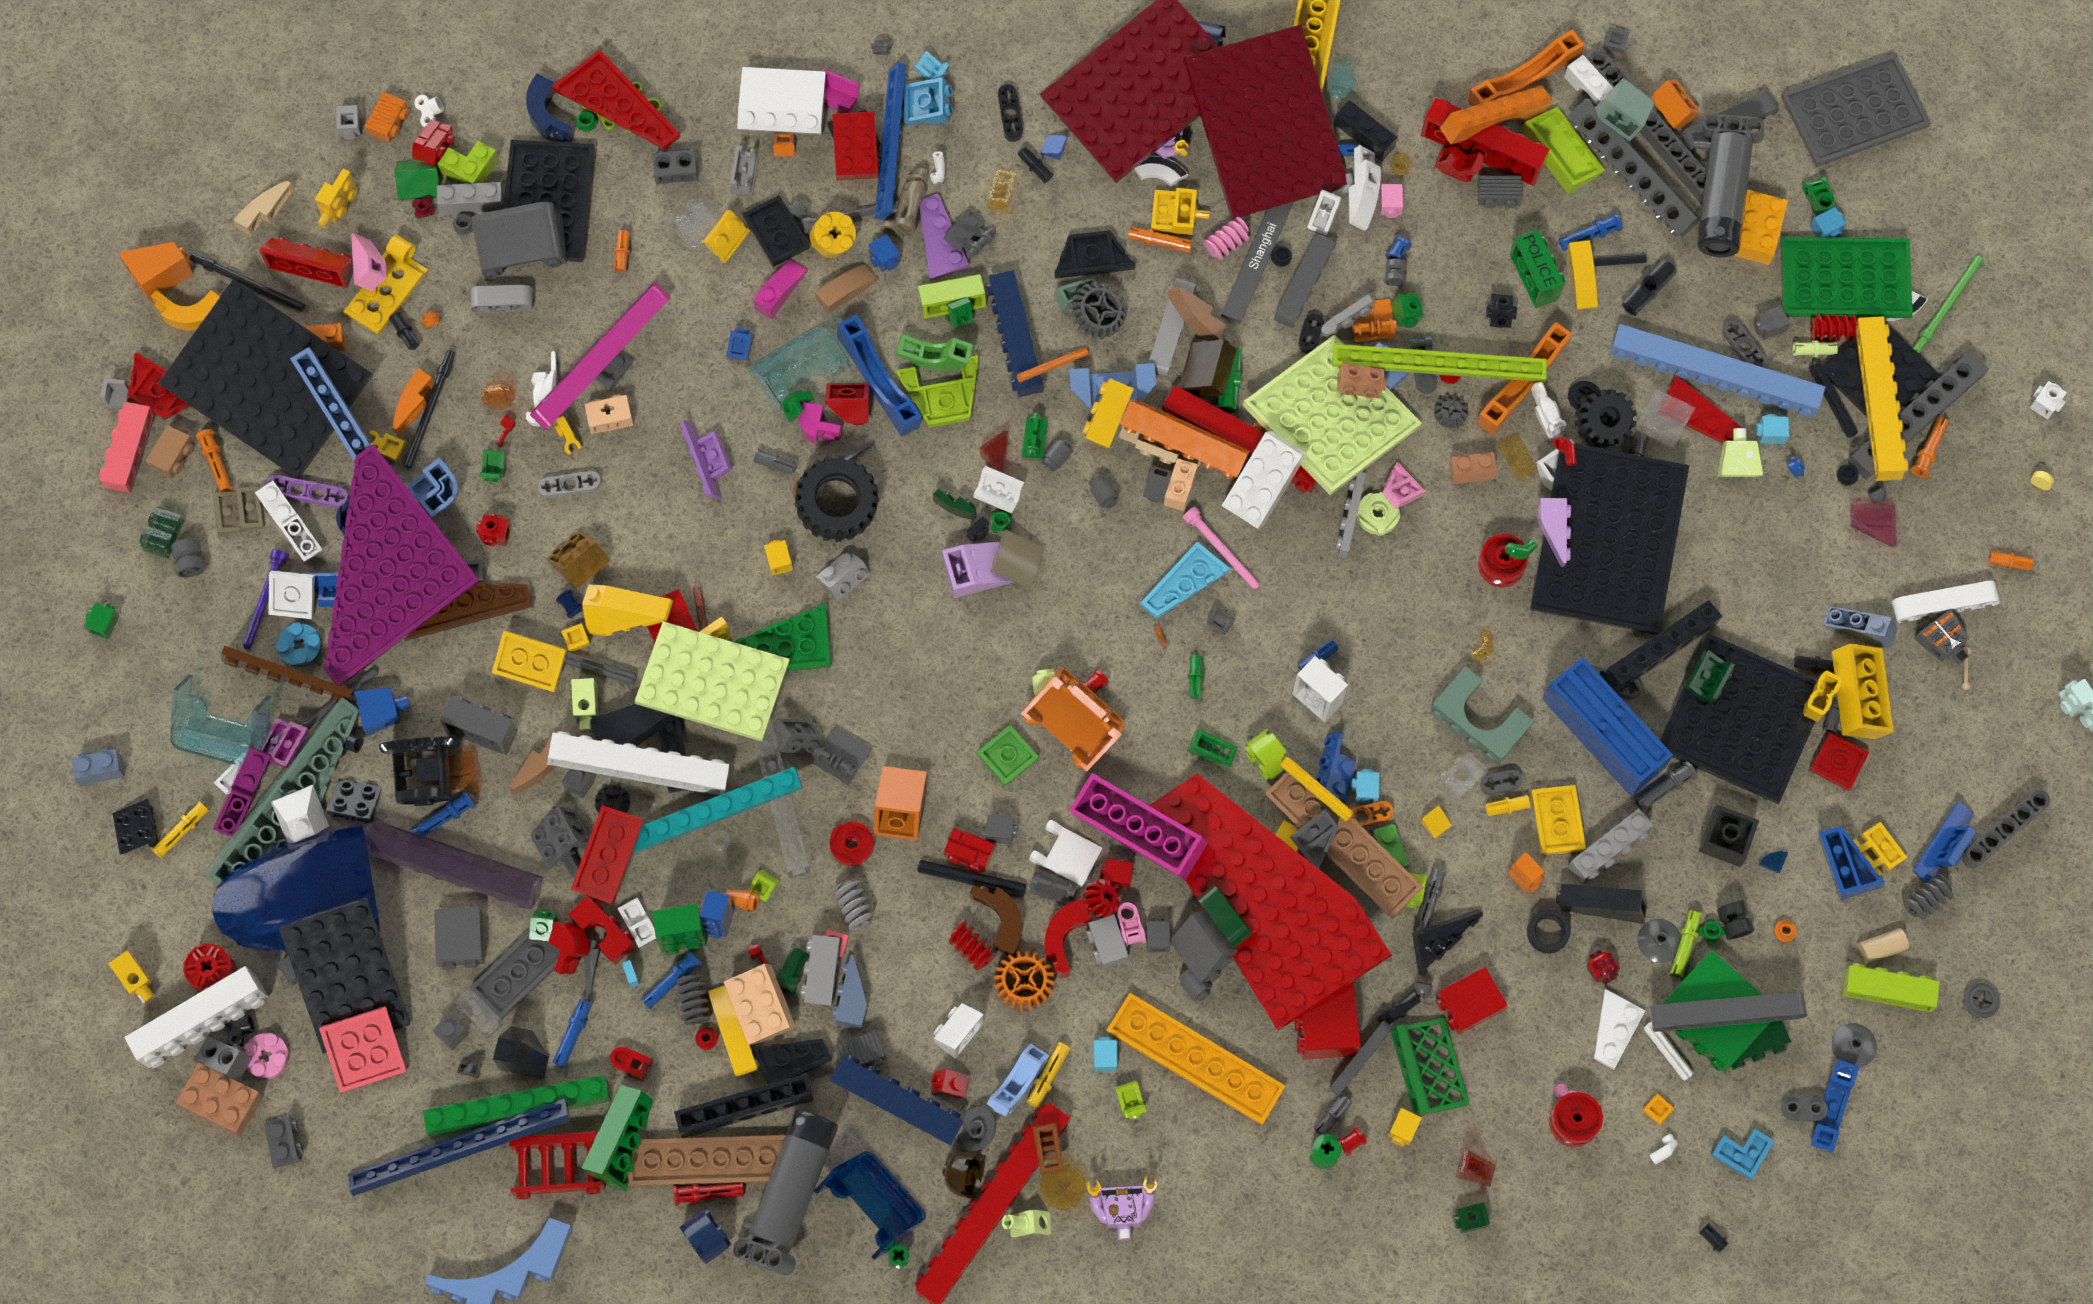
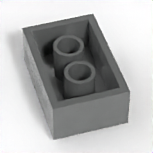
M451 697L440 719L446 733L507 756L517 735V730L511 717L502 712H499V714L490 712L491 709L479 704L478 707L472 705L469 700L463 697H458V699Z

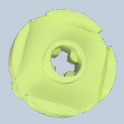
M1382 492L1370 493L1361 499L1357 520L1365 531L1381 536L1391 532L1397 526L1400 519V510L1391 505ZM1381 509L1383 517H1375L1373 511Z

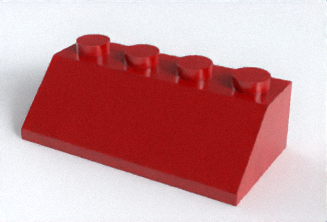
M271 238L259 250L267 268L344 288H348L353 275V258L344 253L335 254L325 248L315 249L305 243H291V241L285 238Z

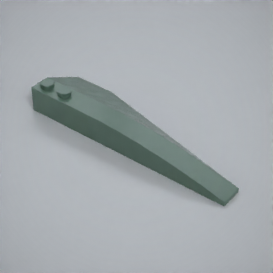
M343 697L337 701L298 749L289 767L283 768L202 875L218 888L261 916L289 880L292 872L286 869L292 860L297 861L300 854L297 851L303 841L306 840L305 838L296 843H287L271 802L313 785L321 804L327 784L334 773L337 760L342 754L345 741L349 737L359 713L355 706Z

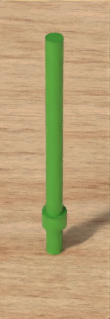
M1977 255L1928 327L1923 329L1918 336L1919 340L1913 347L1918 354L1926 343H1930L1934 337L1933 333L1984 261L1981 256Z

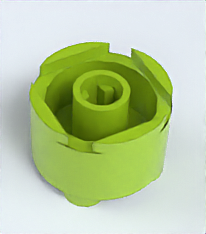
M1265 729L1245 744L1246 757L1252 764L1254 762L1258 764V772L1265 781L1274 779L1285 770L1281 767V763L1285 759L1284 754L1287 751L1273 733L1269 734L1268 729Z

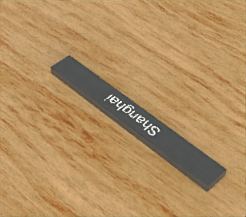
M1294 202L1267 210L1221 313L1222 317L1241 324Z

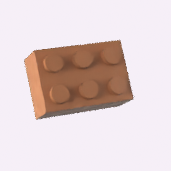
M198 1062L176 1104L180 1108L241 1137L263 1096L258 1091Z

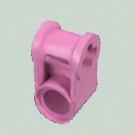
M1132 903L1121 904L1117 911V921L1125 948H1128V945L1142 942V944L1146 943L1145 932L1136 906ZM1129 910L1133 913V917L1131 919H1124L1121 912Z

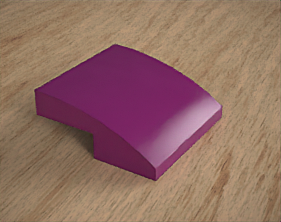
M277 718L259 750L271 755L268 761L269 764L288 768L309 729L291 721L288 723Z

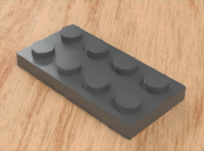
M530 930L469 987L501 1021L554 971L560 949L549 944L548 941L529 939Z

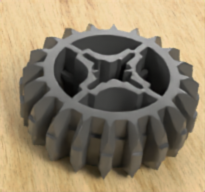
M1093 282L1091 286L1086 284L1083 286V289L1080 288L1077 291V295H1074L1072 298L1074 302L1070 304V308L1074 310L1070 313V316L1076 317L1073 324L1078 323L1080 325L1078 331L1084 329V336H1088L1091 333L1092 339H1096L1099 336L1100 340L1106 336L1111 337L1113 332L1117 333L1120 330L1119 327L1124 325L1122 319L1127 315L1122 312L1126 309V306L1121 305L1124 298L1118 299L1117 297L1119 291L1113 293L1112 286L1105 288L1104 283H1100L1098 286L1096 282ZM1096 296L1093 303H1085L1087 297ZM1112 318L1109 325H1100L1103 319Z

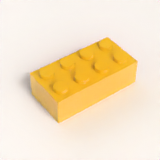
M1847 644L1833 650L1834 673L1841 677V685L1837 691L1842 735L1878 739L1893 733L1883 648Z

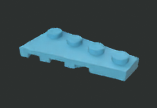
M1196 542L1143 599L1140 606L1154 618L1158 619L1230 572V568L1200 543Z

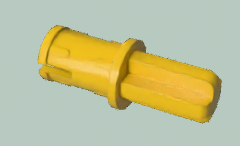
M1528 795L1511 799L1505 797L1504 800L1487 803L1485 811L1488 816L1504 813L1510 815L1513 811L1529 809L1530 800Z

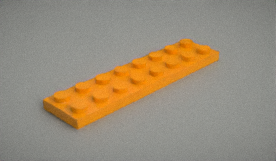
M1129 993L1106 1030L1108 1034L1261 1126L1286 1087L1284 1084Z

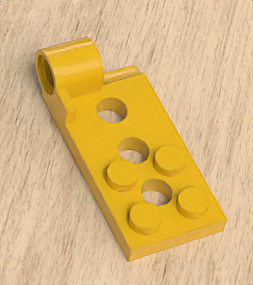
M394 235L388 242L386 251L382 255L386 261V279L373 291L361 288L343 311L344 314L379 335L389 323L390 315L399 310L428 272L427 268L411 259L415 253L416 246L399 235ZM397 270L404 272V276L400 279L393 278V273ZM388 286L392 288V291L389 295H382L380 293L381 289ZM371 303H378L379 309L371 312L368 310V306Z

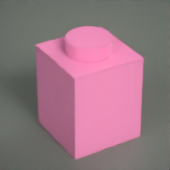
M1381 184L1380 215H1385L1387 218H1395L1401 215L1403 210L1402 184Z

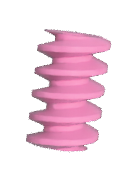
M1237 217L1234 221H1230L1228 226H1223L1221 231L1218 230L1214 235L1209 236L1208 240L1203 241V244L1209 254L1221 261L1223 260L1222 252L1228 256L1230 255L1228 248L1235 251V243L1241 247L1243 245L1241 239L1246 242L1249 241L1247 235L1249 234V229L1240 217Z

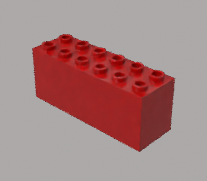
M1354 981L1294 1020L1295 1031L1300 1032L1299 1040L1297 1041V1052L1302 1054V1060L1356 1056L1359 1052L1360 1037Z

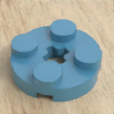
M292 623L279 635L276 648L281 659L286 664L299 667L309 665L318 658L321 653V639L313 627L306 624ZM296 641H304L303 645L305 647L303 649L298 648L297 650H295L296 646L294 643Z

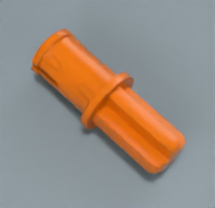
M619 230L617 247L613 250L615 253L613 271L627 272L628 255H630V250H628L630 233L626 230Z
M1995 551L1990 552L1988 564L2008 567L2007 569L2012 567L2024 570H2032L2034 563L2032 558L2016 556L2012 552L2007 554Z

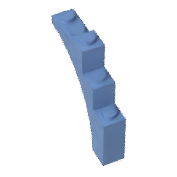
M549 1218L542 1233L530 1249L505 1268L483 1277L465 1280L444 1279L428 1275L425 1284L430 1287L429 1292L442 1296L443 1292L450 1294L451 1300L462 1304L465 1300H467L466 1304H495L499 1292L502 1293L500 1297L514 1301L517 1298L521 1300L531 1274H534L533 1279L546 1283L547 1279L553 1281L573 1228L569 1224Z

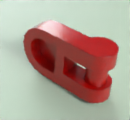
M622 1046L615 1048L610 1055V1061L614 1068L641 1081H644L646 1077L645 1072L654 1061L643 1054ZM634 1060L640 1062L637 1069L631 1067Z

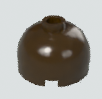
M962 1151L956 1153L950 1158L948 1163H945L943 1176H945V1183L948 1189L953 1194L970 1199L977 1194V1192H973L977 1179L981 1183L985 1167L984 1161L980 1160V1157H983L981 1154Z

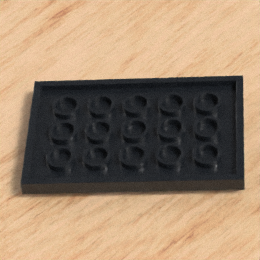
M511 140L503 209L539 202L554 204L563 217L567 261L583 262L595 145Z
M368 897L279 926L323 1054L327 1053L319 1030L321 1026L384 1006L387 1008L394 1030L410 1025V1020Z

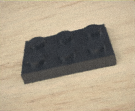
M780 195L742 214L772 267L810 249L809 243Z

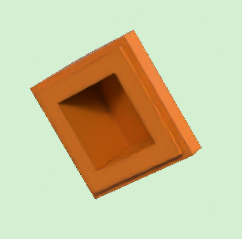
M794 133L774 134V156H795Z

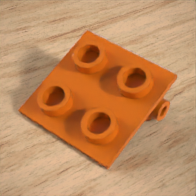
M1390 299L1373 301L1375 305L1373 311L1365 317L1360 316L1354 320L1355 322L1352 325L1354 343L1397 338L1395 330L1397 324L1396 320L1393 319Z

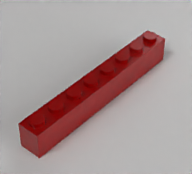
M1176 385L1162 406L1163 412L1249 450L1250 454L1246 462L1249 461L1265 434ZM1301 465L1291 480L1296 489L1303 493H1312L1318 483Z

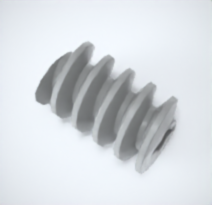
M859 880L844 882L833 889L836 891L835 897L840 899L838 901L839 906L843 907L841 910L842 914L847 915L845 921L850 923L848 928L851 931L869 925L871 923L869 918L873 916V912H865L870 908V905H862L867 899L866 896L859 897V894L863 892V888H855L860 884Z

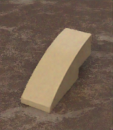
M289 181L280 183L252 200L234 219L236 227L252 236L263 220L271 223L294 192Z

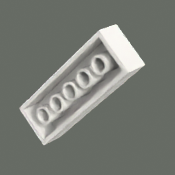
M244 966L124 1038L138 1062L148 1068H156L165 1062L164 1059L169 1056H177L184 1052V1048L188 1045L203 1041L205 1039L204 1036L210 1032L220 1031L227 1022L242 1018L245 1015L244 1012L249 1009L259 1008L269 996L258 976Z

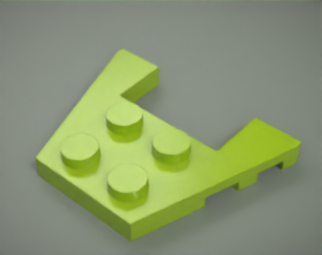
M978 355L971 356L969 363L961 369L963 379L919 387L915 367L896 370L898 379L928 428L971 420L979 362Z

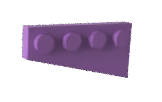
M939 194L922 199L919 209L931 282L969 268V263L963 250L959 252L943 239L952 228V224Z

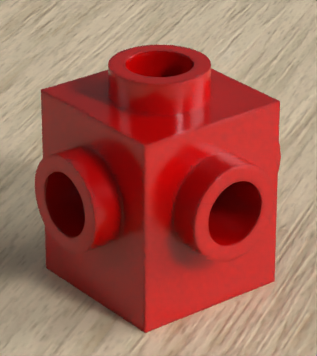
M495 513L490 515L483 514L482 521H478L476 533H478L481 542L488 546L507 545L511 530L509 519Z

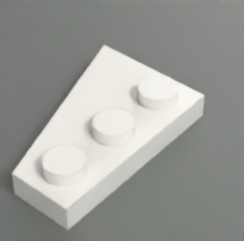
M1607 989L1604 990L1594 1059L1614 1070L1645 1010Z

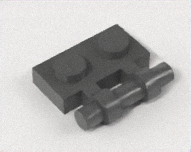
M968 210L946 233L943 239L959 252L965 247L968 250L966 253L967 257L972 259L983 251L985 244H989L993 240L996 231L992 227L987 231L981 229L985 222ZM975 236L979 240L973 242L971 239Z

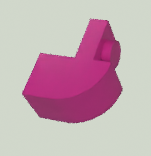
M802 402L803 413L799 416V422L803 436L814 444H817L819 437L828 442H833L834 439L840 440L842 433L841 425L822 422L824 407L822 405Z

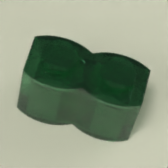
M157 507L155 512H152L149 516V527L140 536L139 542L143 551L168 559L172 553L171 546L176 542L185 520L183 516Z

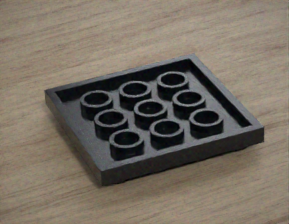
M1889 326L1887 342L1891 343L1892 346L1890 362L1894 363V375H1892V378L1897 383L1895 399L1899 401L1901 408L1906 406L1915 394L1922 392L1931 380H1935L1938 377L1939 373ZM1851 339L1837 354L1828 359L1822 367L1830 382L1867 417L1857 339Z

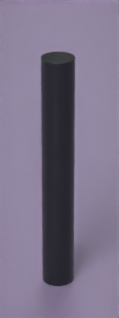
M1645 254L1593 258L1594 267L1646 263L1647 258Z

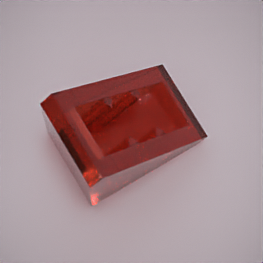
M1008 431L1001 432L979 448L980 456L987 465L1003 473Z
M1464 1150L1460 1158L1456 1177L1490 1187L1496 1165L1469 1150Z

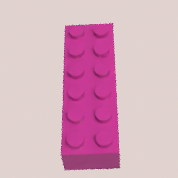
M1093 773L1069 809V812L1076 818L1184 881L1208 844L1202 836Z

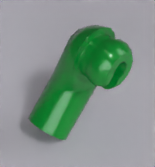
M1530 539L1523 546L1509 543L1505 547V552L1512 558L1523 560L1538 545L1533 539Z

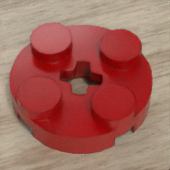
M849 821L848 823L840 824L830 835L831 854L836 861L843 865L859 866L867 861L873 852V836L869 828L860 822ZM855 839L857 846L849 849L846 841Z

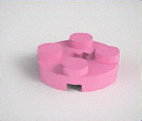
M262 1033L256 1035L243 1046L246 1049L245 1054L252 1058L246 1068L251 1075L261 1079H271L278 1076L285 1069L289 1059L288 1047L275 1034ZM263 1051L271 1052L272 1054L269 1056L268 1062L259 1058L262 1056Z

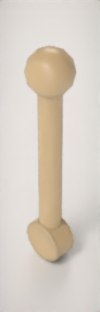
M1969 647L1962 648L1967 655L1970 654L1971 650ZM1968 658L1964 661V682L1962 683L1964 690L1970 689L1971 686L1968 682Z

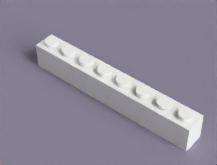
M562 731L552 733L547 765L714 795L724 794L729 764H725L724 761L718 759L708 761L696 755L686 757L674 751H669L668 753L659 752L658 749L652 747L641 749L637 748L634 744L626 743L619 745L615 744L612 740L604 739L597 741L589 736L575 737Z

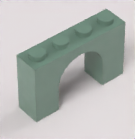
M1465 666L1432 704L1430 710L1433 712L1432 715L1440 722L1444 720L1449 724V729L1458 736L1461 734L1465 737L1470 747L1480 749L1489 762H1496L1499 765L1529 731L1534 720L1517 707L1507 720L1496 729L1481 730L1474 727L1466 718L1464 705L1480 687L1483 679Z

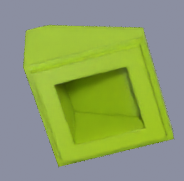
M760 870L757 872L748 890H754L755 893L759 894L762 901L767 902L780 883V880L764 870Z

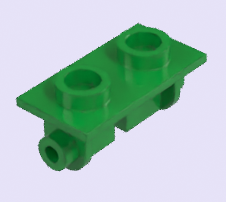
M1034 413L1032 417L1026 418L1021 457L1043 460L1048 419L1041 418L1042 415L1039 413Z

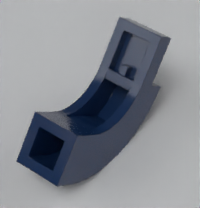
M536 73L526 93V106L531 123L538 133L546 139L553 133L556 139L560 141L565 139L570 142L574 137L572 127L552 117L547 112V106L556 93L551 87L555 83Z

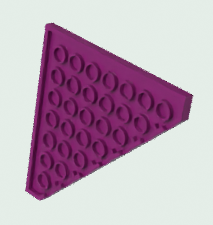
M373 444L355 457L349 508L345 523V535L341 550L340 569L336 585V597L333 605L332 624L327 646V658L324 667L328 676L339 686L345 684L480 582Z

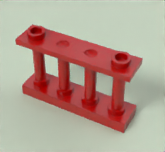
M599 1131L526 1136L510 1141L509 1147L518 1154L519 1187L510 1188L511 1194L517 1196V1199L523 1200L530 1199L531 1195L586 1191V1194L594 1195L599 1194L600 1190H605L604 1182H597V1179L589 1173L587 1183H574L573 1150H575V1146H584L587 1149L588 1155ZM561 1147V1150L564 1151L565 1184L551 1185L550 1152L552 1148ZM529 1149H538L541 1152L542 1186L528 1187L527 1153H529Z

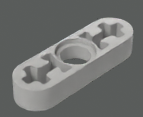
M594 471L546 477L540 480L538 490L540 495L547 499L590 493L600 488L601 479L598 473ZM590 477H593V480H595L593 486L583 482H588ZM580 478L582 481L583 488H580V484L578 481V479ZM572 480L576 483V486L572 490H566L564 488L566 481ZM556 482H559L561 491H558ZM546 484H550L551 487H554L550 489V492H546L545 489H542L546 488Z

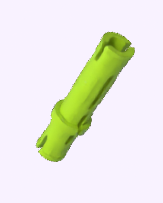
M1688 911L1685 926L1680 932L1682 936L1670 975L1676 977L1679 975L1680 978H1684L1694 941L1699 935L1697 931L1703 916L1699 912Z

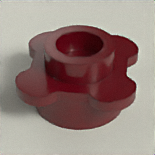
M426 196L424 199L412 201L416 218L420 219L435 213V209L431 205V197Z

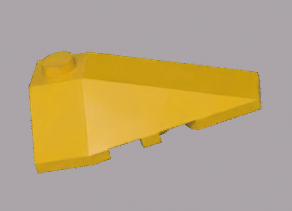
M589 584L582 603L587 633L610 636L620 630L626 632L630 631L632 627L640 625L645 627L667 621L673 601L663 597L620 588Z

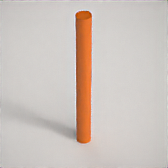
M1082 348L1017 374V379L1019 382H1022L1085 357L1089 354L1088 349Z

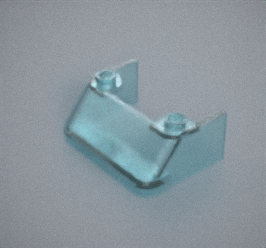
M818 326L756 361L749 367V370L768 400L781 409L783 408L781 402L789 395L788 390L822 369L834 372L840 369L842 364L849 368L853 365L838 336Z
M188 675L173 689L170 733L172 745L181 751L239 766L249 746L259 750L269 728L271 696L267 695L256 706L253 713L248 717L246 725L207 715L206 702L198 696L191 695L193 675Z

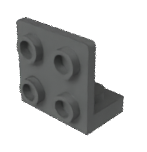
M559 806L530 835L547 868L551 869L573 847L586 849L590 838L577 811Z

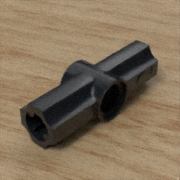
M1663 260L1648 276L1644 277L1641 284L1622 302L1624 310L1629 315L1636 316L1677 274L1674 265L1669 261ZM1645 286H1650L1654 290H1648Z

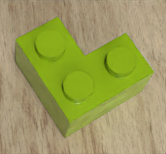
M477 141L467 157L448 148L439 161L438 167L443 176L458 184L484 183L499 159L495 149Z

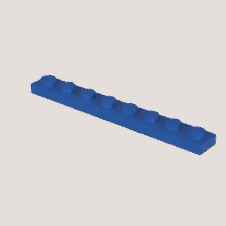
M899 62L888 72L874 218L879 220L886 218L894 209L893 194L896 190L894 182L898 170L896 161L900 150L898 140L901 135L900 120L903 116V110L901 109L905 97L903 88L907 77L905 73L906 65Z

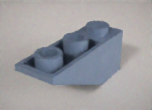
M1833 606L1829 607L1823 623L1824 626L1867 643L1891 648L1898 630L1892 617Z
M850 955L849 961L844 963L842 974L846 976L844 983L840 982L837 996L841 997L839 1005H834L832 1017L835 1018L836 1025L863 1030L868 1008L855 958L853 955Z

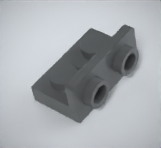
M777 718L773 724L779 735L784 739L779 748L782 753L811 754L817 749L823 737L810 720Z
M288 1114L284 1115L283 1119L264 1123L272 1167L278 1168L301 1162L300 1155L304 1153L301 1141L297 1142L295 1133H299L297 1120H293Z

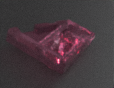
M1852 504L1850 506L1852 528L1890 547L1897 545L1895 505Z

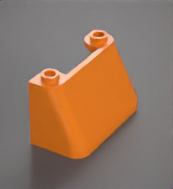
M1059 667L1021 712L1022 718L1027 724L1031 726L1033 724L1036 726L1041 724L1070 749L1073 757L1072 762L1078 768H1083L1086 771L1114 744L1125 728L1124 720L1063 667Z

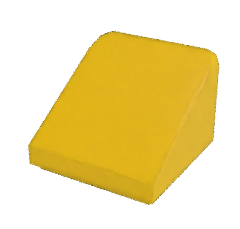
M1437 806L1421 820V824L1434 839L1452 826L1440 806Z

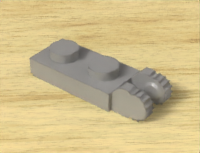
M1366 295L1322 325L1323 337L1329 339L1333 335L1338 336L1340 329L1350 327L1354 324V320L1360 316L1365 317L1369 315L1375 307L1371 297Z

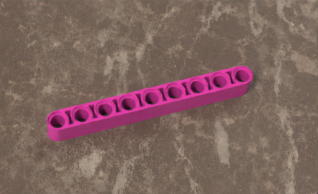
M654 282L529 415L544 430L550 427L670 299V296Z

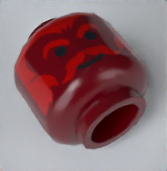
M1598 950L1589 956L1591 960L1587 963V969L1595 982H1602L1605 985L1619 976L1620 966L1611 952L1606 951L1602 953L1601 950Z

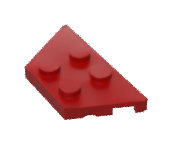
M134 353L133 370H131L130 375L131 383L127 394L130 400L139 405L149 406L152 412L163 420L190 407V405L158 384L167 370L139 353Z

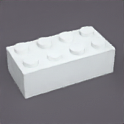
M1273 431L1265 432L1222 506L1257 529L1263 527L1307 453Z

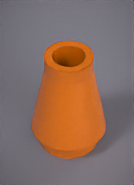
M728 889L725 894L729 895L732 905L747 912L756 911L760 896L754 890Z

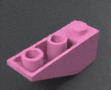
M352 233L354 284L373 291L386 279V261L371 240Z

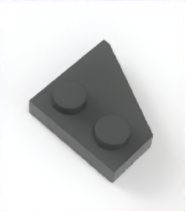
M1324 809L1293 833L1290 838L1306 859L1320 869L1321 863L1339 827Z

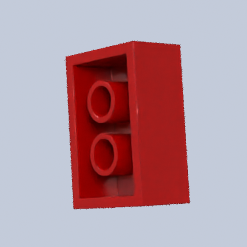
M874 111L832 114L836 180L878 178Z

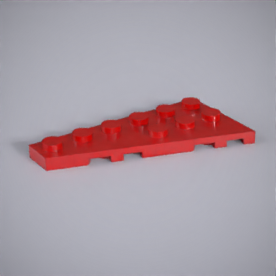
M600 49L551 86L552 90L664 150L681 138L680 133Z

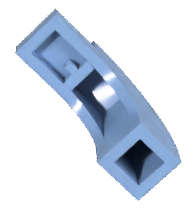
M1030 1043L1020 1055L1004 1083L990 1097L987 1105L1005 1117L1011 1114L1041 1072L1049 1055Z

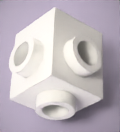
M2048 381L2044 387L2040 385L2033 396L2036 399L2030 409L2048 420L2055 410L2059 412L2066 402L2063 400V397L2067 392L2058 384Z

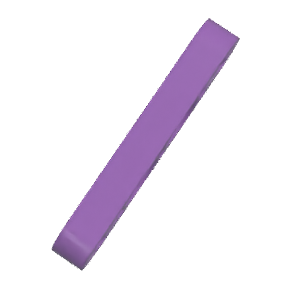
M273 475L266 481V485L271 481H274L275 484L279 481L281 486L287 487V493H285L284 488L278 487L287 499L332 508H339L349 499L347 491L341 487L280 475ZM294 486H302L303 491L301 494H292ZM318 489L323 490L324 495L322 498L315 499L312 497L314 491ZM328 491H330L331 496L338 497L339 494H342L344 500L340 499V501L337 502L335 498L329 497V501H327L329 495Z

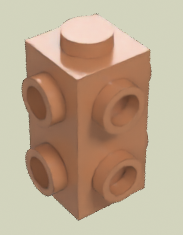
M1342 363L1337 374L1338 393H1344L1349 396H1365L1372 399L1379 398L1381 392L1386 390L1387 378H1384V369Z

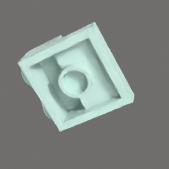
M2085 679L2078 683L2074 680L2066 685L2065 689L2058 694L2061 697L2059 699L2060 708L2065 714H2069L2071 718L2079 714L2082 725L2085 728H2089L2092 732L2093 690Z

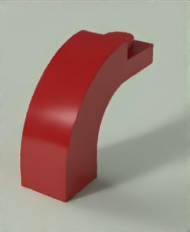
M1085 898L1069 903L1061 908L1052 917L1046 929L1044 939L1046 960L1055 958L1052 961L1055 974L1060 973L1061 979L1070 976V969L1063 950L1064 939L1072 930L1086 926L1091 922L1087 904H1083Z

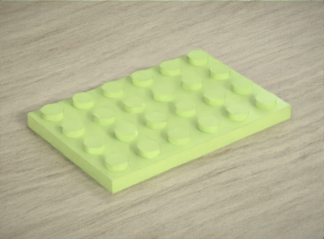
M663 621L638 690L635 704L763 742L789 665V659Z

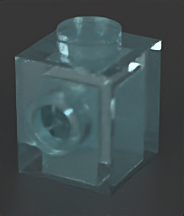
M1335 62L1328 83L1327 93L1336 98H1347L1348 92H1353L1356 80L1352 78L1355 67Z

